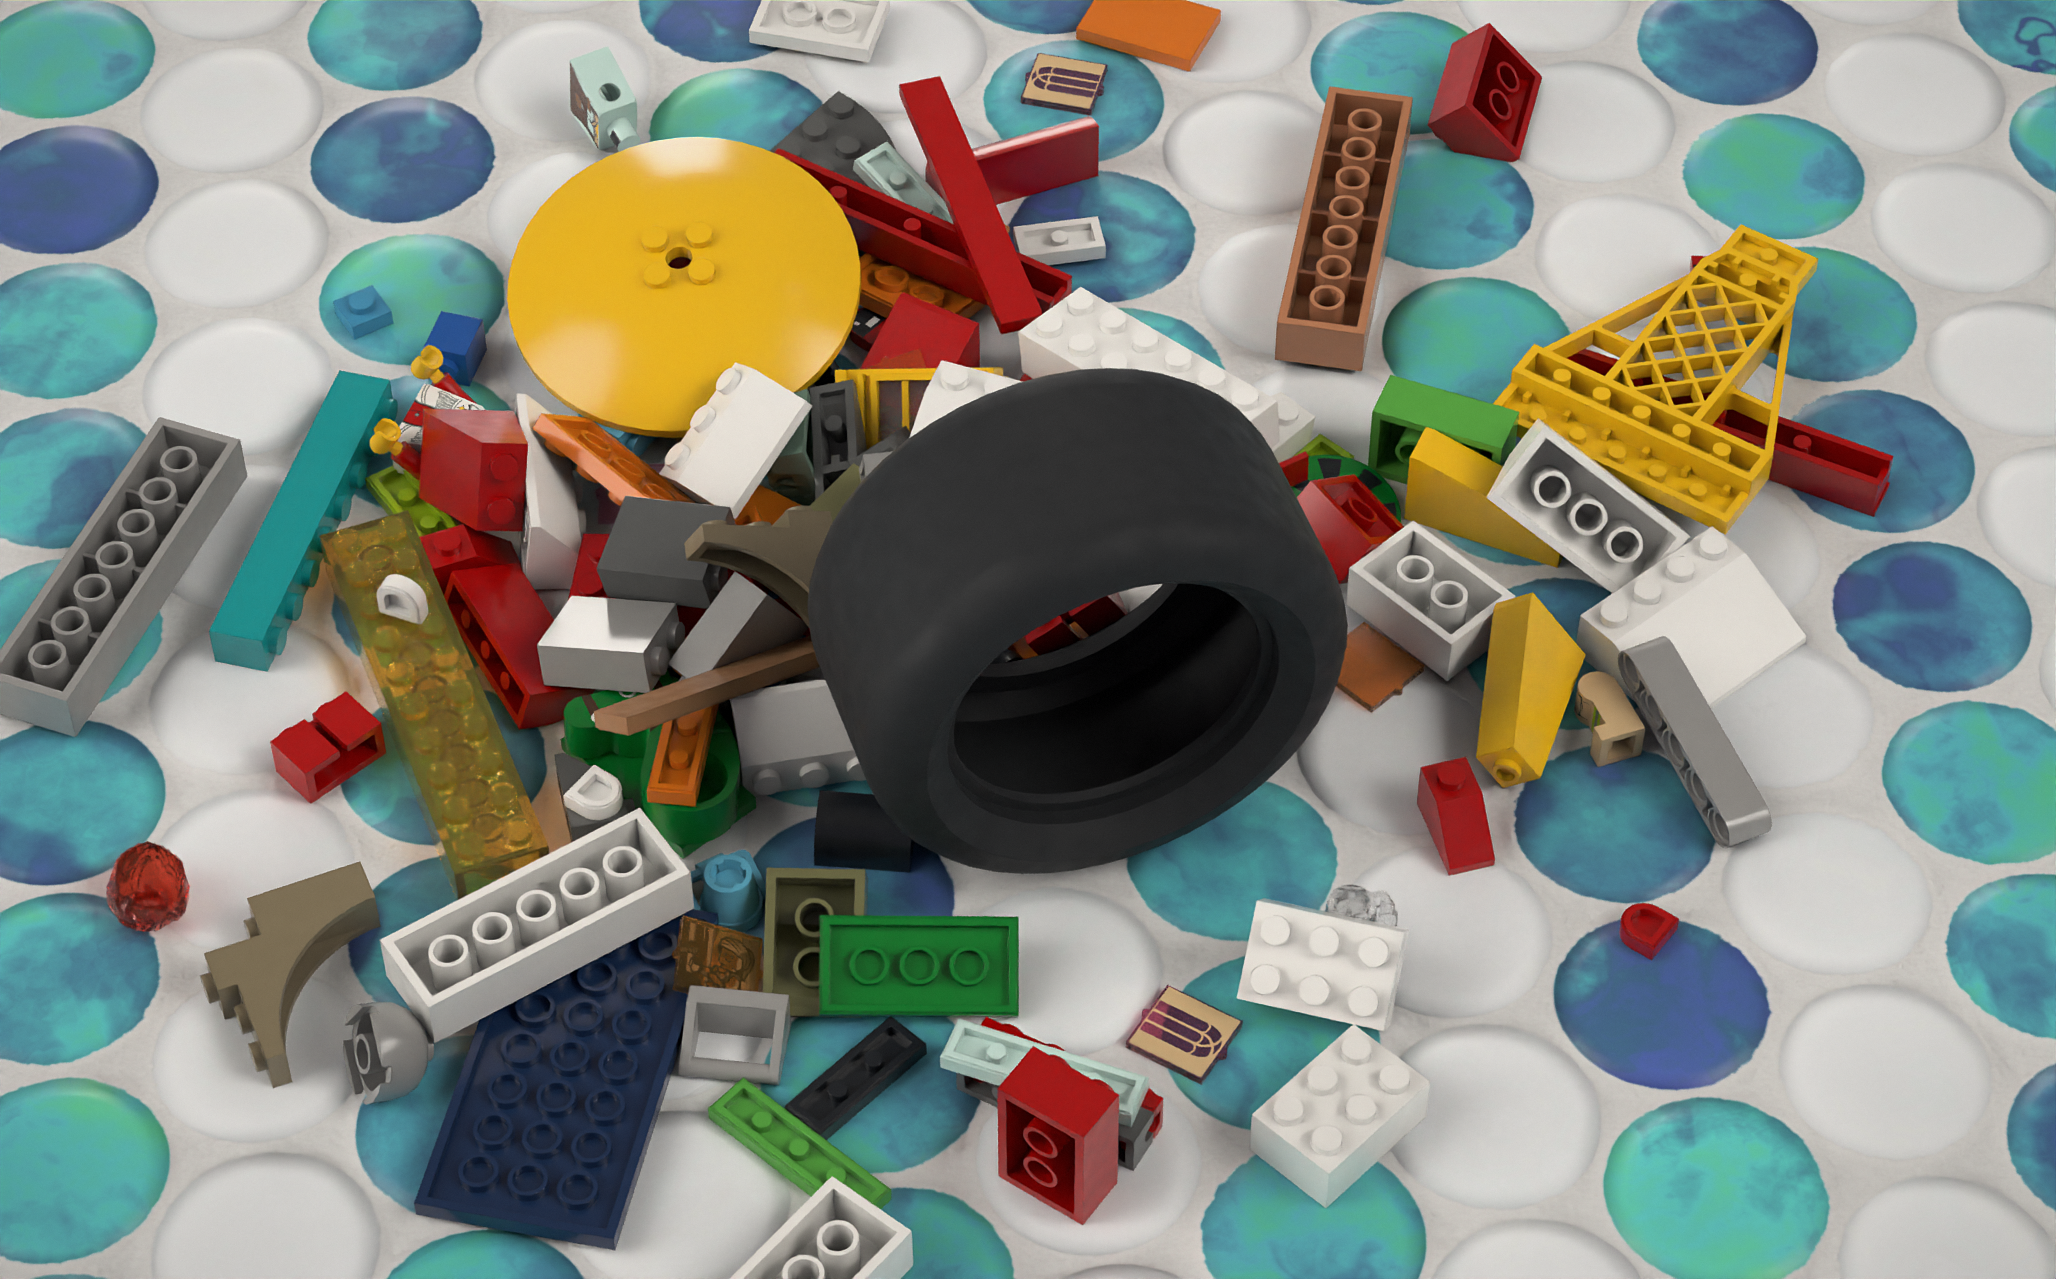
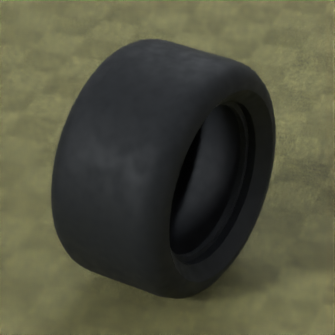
M1099 368L1075 370L1016 383L960 406L920 430L884 458L864 478L844 503L831 524L817 556L808 595L809 627L817 661L867 783L882 809L894 824L917 844L960 864L1002 873H1055L1111 863L1166 844L1199 828L1229 810L1276 773L1299 749L1315 728L1327 708L1337 685L1347 647L1348 623L1346 609L1335 571L1263 435L1236 406L1220 395L1195 383L1162 373L1138 369ZM1162 584L1154 594L1116 622L1086 638L1031 658L990 664L1009 646L1057 616L1111 594L1142 586Z

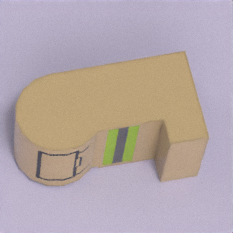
M1596 671L1583 675L1577 686L1574 712L1580 722L1590 727V731L1593 734L1590 755L1597 767L1641 755L1645 726L1619 683L1613 676L1604 672Z

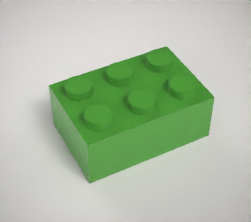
M1390 375L1372 411L1368 466L1383 478L1407 484L1409 459L1425 427L1435 429L1504 466L1516 445L1519 411Z

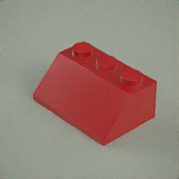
M1488 23L1452 43L1427 125L1432 129L1437 138L1443 140L1456 153L1513 163L1520 158L1542 76Z

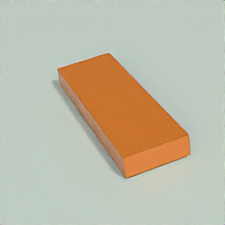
M719 704L663 723L648 783L647 802L696 807Z

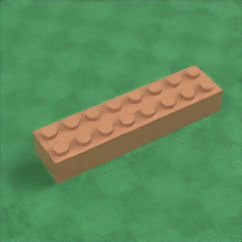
M1329 86L1277 319L1275 360L1362 371L1410 135L1413 97Z

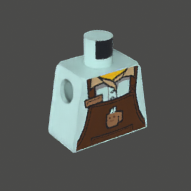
M607 46L569 60L570 111L595 147L599 150H605L616 146L620 152L630 147L638 146L640 144V137L637 134V101L609 47Z

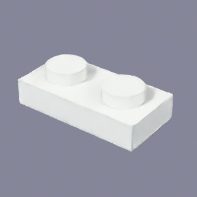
M1098 216L1013 227V240L1016 252L1046 265L1106 258V245Z

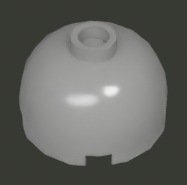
M370 1002L352 1006L346 1016L345 1026L354 1025L353 1039L343 1040L345 1067L352 1090L355 1094H361L363 1090L365 1091L367 1097L362 1102L366 1105L387 1102L408 1095L417 1088L426 1073L428 1061H431L433 1058V1040L424 1031L419 1019L403 1006L393 1002Z

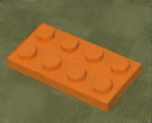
M541 413L532 428L546 439L544 442L546 448L561 457L571 459L578 465L576 471L582 477L593 483L602 484L610 491L608 497L619 506L622 505L625 496L695 503L588 417Z

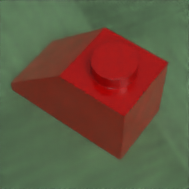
M465 524L419 537L424 572L438 605L442 604L451 571L518 563L522 570V565L511 541L484 531H476Z
M1462 757L1420 767L1417 805L1448 875L1495 865L1483 794L1467 758Z

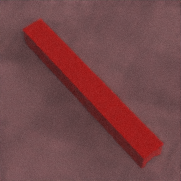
M778 148L774 152L804 169L817 179L833 196L851 226L859 250L989 306L954 224L783 149ZM1017 252L1043 313L1071 294L1072 275Z
M1586 348L1567 358L1603 376L1618 361ZM1663 376L1665 383L1677 381L1672 378ZM1651 377L1631 379L1634 387L1653 384ZM1712 392L1702 393L1704 400H1706ZM1691 395L1671 398L1674 405L1693 403ZM1728 409L1723 411L1712 425L1761 449L1765 448L1768 426L1735 410ZM1778 416L1773 459L1768 480L1874 517L1890 487V482L1888 481L1894 456Z

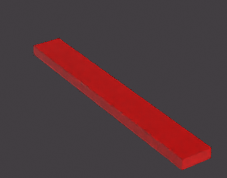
M937 76L899 84V96L1000 334L1020 331L1041 316L1043 312L941 77Z

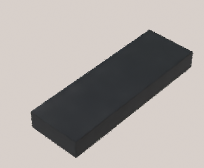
M890 1016L787 1103L784 1108L827 1140L927 1054V1044Z

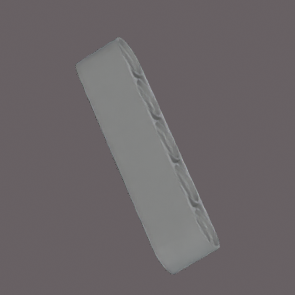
M1661 636L1621 651L1618 654V667L1621 676L1716 842L1722 848H1729L1768 833L1771 830L1772 821L1763 797L1671 640L1666 636Z

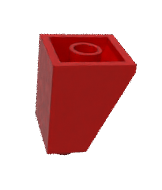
M902 292L897 298L860 369L938 368L941 360L966 367H980L979 323ZM901 380L879 381V403L884 404L879 406V410L888 407L895 409L880 415V428L888 425L889 421L894 417L901 418L902 420ZM909 380L910 416L916 418L925 390L931 380ZM891 429L881 434L890 436L896 431Z
M423 409L419 498L476 531L523 532L528 442L515 412Z

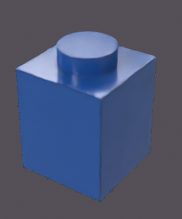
M441 311L423 349L428 345L438 348L443 355V363L439 370L442 373L448 372L459 385L470 386L487 351L483 319Z

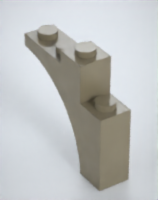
M795 506L787 509L773 525L765 521L753 522L746 526L728 525V522L724 520L704 522L684 543L686 560L723 566L758 581L782 598L809 627V585L817 556L832 524L831 511H813L809 506Z
M360 861L247 898L251 918L245 919L243 922L248 939L204 953L208 973L200 975L209 1004L218 1001L225 1019L236 1016L242 1034L252 1032L255 1042L248 1044L252 1061L257 1072L267 1071L273 1088L292 1082L286 1055V1034L294 1004L305 984L323 962L338 949L356 937L381 927L375 895Z

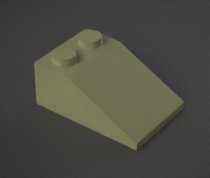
M767 868L763 992L789 995L791 1017L862 1018L819 1016L820 915H867L868 876L865 869Z

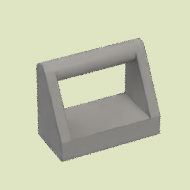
M690 985L686 1003L679 1075L740 1081L744 1077L751 1083L779 1085L791 1028L789 995ZM699 1032L773 1039L770 1064L694 1057Z

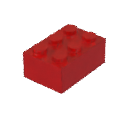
M1033 1046L997 1088L998 1176L1079 1224L1084 1225L1117 1184L1119 1094L1115 1093L1102 1080L1091 1079L1071 1068L1063 1058L1057 1055H1048Z

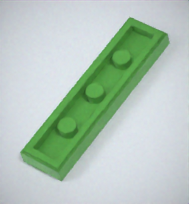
M744 1077L708 1108L710 1120L811 1197L833 1176L879 1209H882L892 1199L889 1187Z

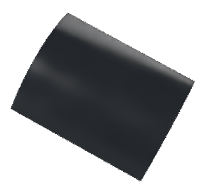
M820 790L815 823L814 866L910 873L915 841L894 824L882 809L874 794Z

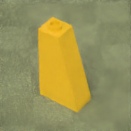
M1425 427L1409 459L1404 519L1414 520L1418 524L1558 568L1564 556L1487 499V495L1503 466L1437 430Z
M1533 592L1498 602L1493 609L1476 758L1502 788L1541 778L1586 655Z

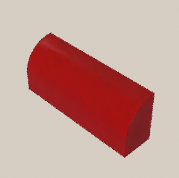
M1087 116L973 148L972 151L995 204L998 205L1098 176L1099 125L1092 117ZM927 162L925 170L926 182L943 199Z
M518 563L451 571L441 606L519 730L560 722L564 720V709L569 701L576 697L594 693L595 689L544 685L537 644L554 619Z

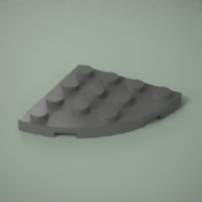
M838 91L775 145L770 152L774 153L778 148L869 187L853 170L854 160L885 142H888L894 149L895 147L885 129L869 111L855 100ZM858 249L859 258L866 254V252Z

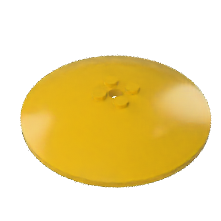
M705 137L666 139L630 147L588 166L564 183L539 208L519 240L512 259L507 293L509 318L516 343L524 361L539 382L565 406L583 417L590 418L594 422L623 432L651 437H684L691 428L690 422L695 412L708 403L717 390L716 383L725 370L732 368L735 362L754 368L793 393L805 390L816 382L832 364L844 346L853 327L861 293V267L857 244L843 210L820 182L798 165L766 149L738 141ZM678 257H686L691 260L690 264L682 269H674L669 266V263Z

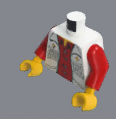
M432 345L426 346L421 351V356H417L412 361L411 372L418 379L425 380L430 378L433 383L431 385L424 383L400 426L391 419L383 418L373 428L375 434L370 439V448L374 453L385 454L389 451L392 453L393 468L397 469V473L404 474L403 470H406L417 480H419L423 409L486 410L483 406L478 405L448 372L442 373L439 370L443 363V355L438 348Z

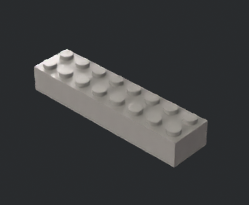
M162 417L157 419L1 647L0 715L76 737L248 477L240 439Z

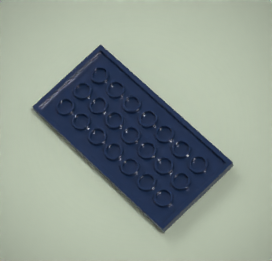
M692 909L480 1019L414 1202L416 1215L616 1250L682 1043L688 992L675 989L678 958L683 961V970H685L686 954L679 955V950H685V948H679V946L687 943L689 925L695 926L693 943L697 946L698 953L692 959L697 960L701 967L705 968L708 930L713 931V946L718 930V913ZM691 960L692 962L696 963L695 966H699V964L696 961ZM690 974V976L698 981L700 986L702 978L698 975Z

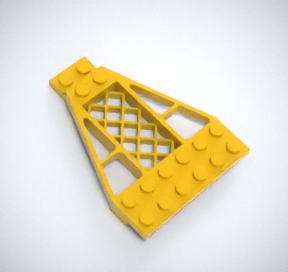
M1740 224L1720 250L1702 258L1689 274L1544 348L1534 344L1512 369L1510 384L1493 404L1519 411L1517 437L1522 439L1539 418L1634 492L1708 527L1713 526L1719 532L1726 535L1769 479L1796 296L1816 272L1818 258ZM1696 301L1707 305V307L1699 308ZM1656 313L1634 341L1615 334ZM1736 319H1738V320H1740V321H1742V322H1745V323H1747V324H1745V325H1738ZM1724 320L1727 326L1708 330L1705 322ZM1694 324L1696 329L1694 332L1678 334L1675 327ZM1754 339L1747 347L1745 340ZM1733 342L1736 348L1717 352L1714 344ZM1593 345L1619 357V360L1603 376L1567 358ZM1703 346L1705 354L1686 356L1685 348ZM1672 350L1675 358L1656 360L1653 353ZM1774 353L1777 355L1778 360L1772 401L1769 404L1740 391V389L1767 355ZM1733 365V367L1726 374L1724 367ZM1712 368L1715 375L1695 378L1693 371ZM1682 373L1684 380L1665 383L1662 376ZM1651 377L1653 381L1652 385L1634 387L1631 379ZM1712 392L1709 395V397L1706 400H1704L1702 393ZM1691 395L1693 403L1674 405L1671 398ZM1728 409L1735 410L1768 426L1765 448L1761 449L1712 425L1723 411Z

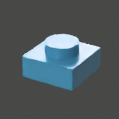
M373 285L333 301L335 314L354 340L393 324L392 311Z

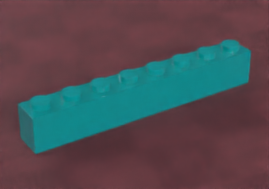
M339 370L209 630L215 662L268 672L275 656L281 655L284 651L287 631L292 621H297L301 616L303 598L308 588L314 587L317 583L320 563L324 555L330 554L333 550L336 530L340 522L346 521L349 517L352 497L356 489H361L365 484L367 467L371 458L379 455L370 448V439L375 434L373 428L383 418H388L395 422L398 402L392 397L390 380Z

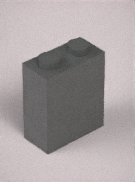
M625 496L596 568L607 598L676 603L677 606L708 609L719 594V591L722 590L728 581V568L705 562L687 561L684 543L704 522L724 520L728 522V525H736L731 508Z

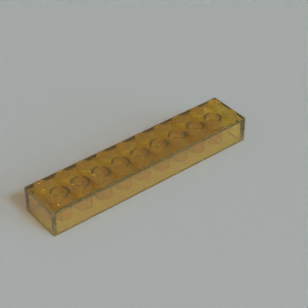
M403 511L320 535L328 579L456 900L550 854L548 843L409 511ZM398 574L408 577L423 589L427 599L429 614L422 624H416L379 612L377 590L387 576Z

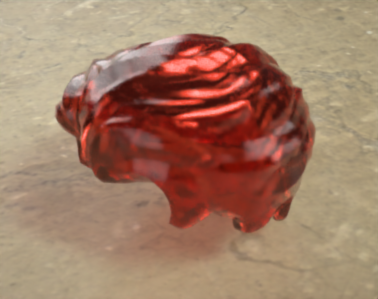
M150 841L138 843L128 848L118 856L114 863L109 882L106 886V900L111 912L123 926L140 932H156L173 921H178L186 911L190 888L182 860L163 845L151 843Z

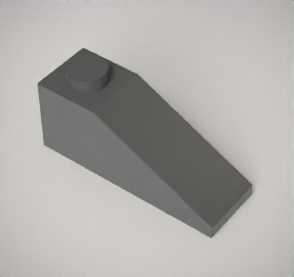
M853 379L810 388L815 500L850 467L848 463L850 460L867 450L856 383Z

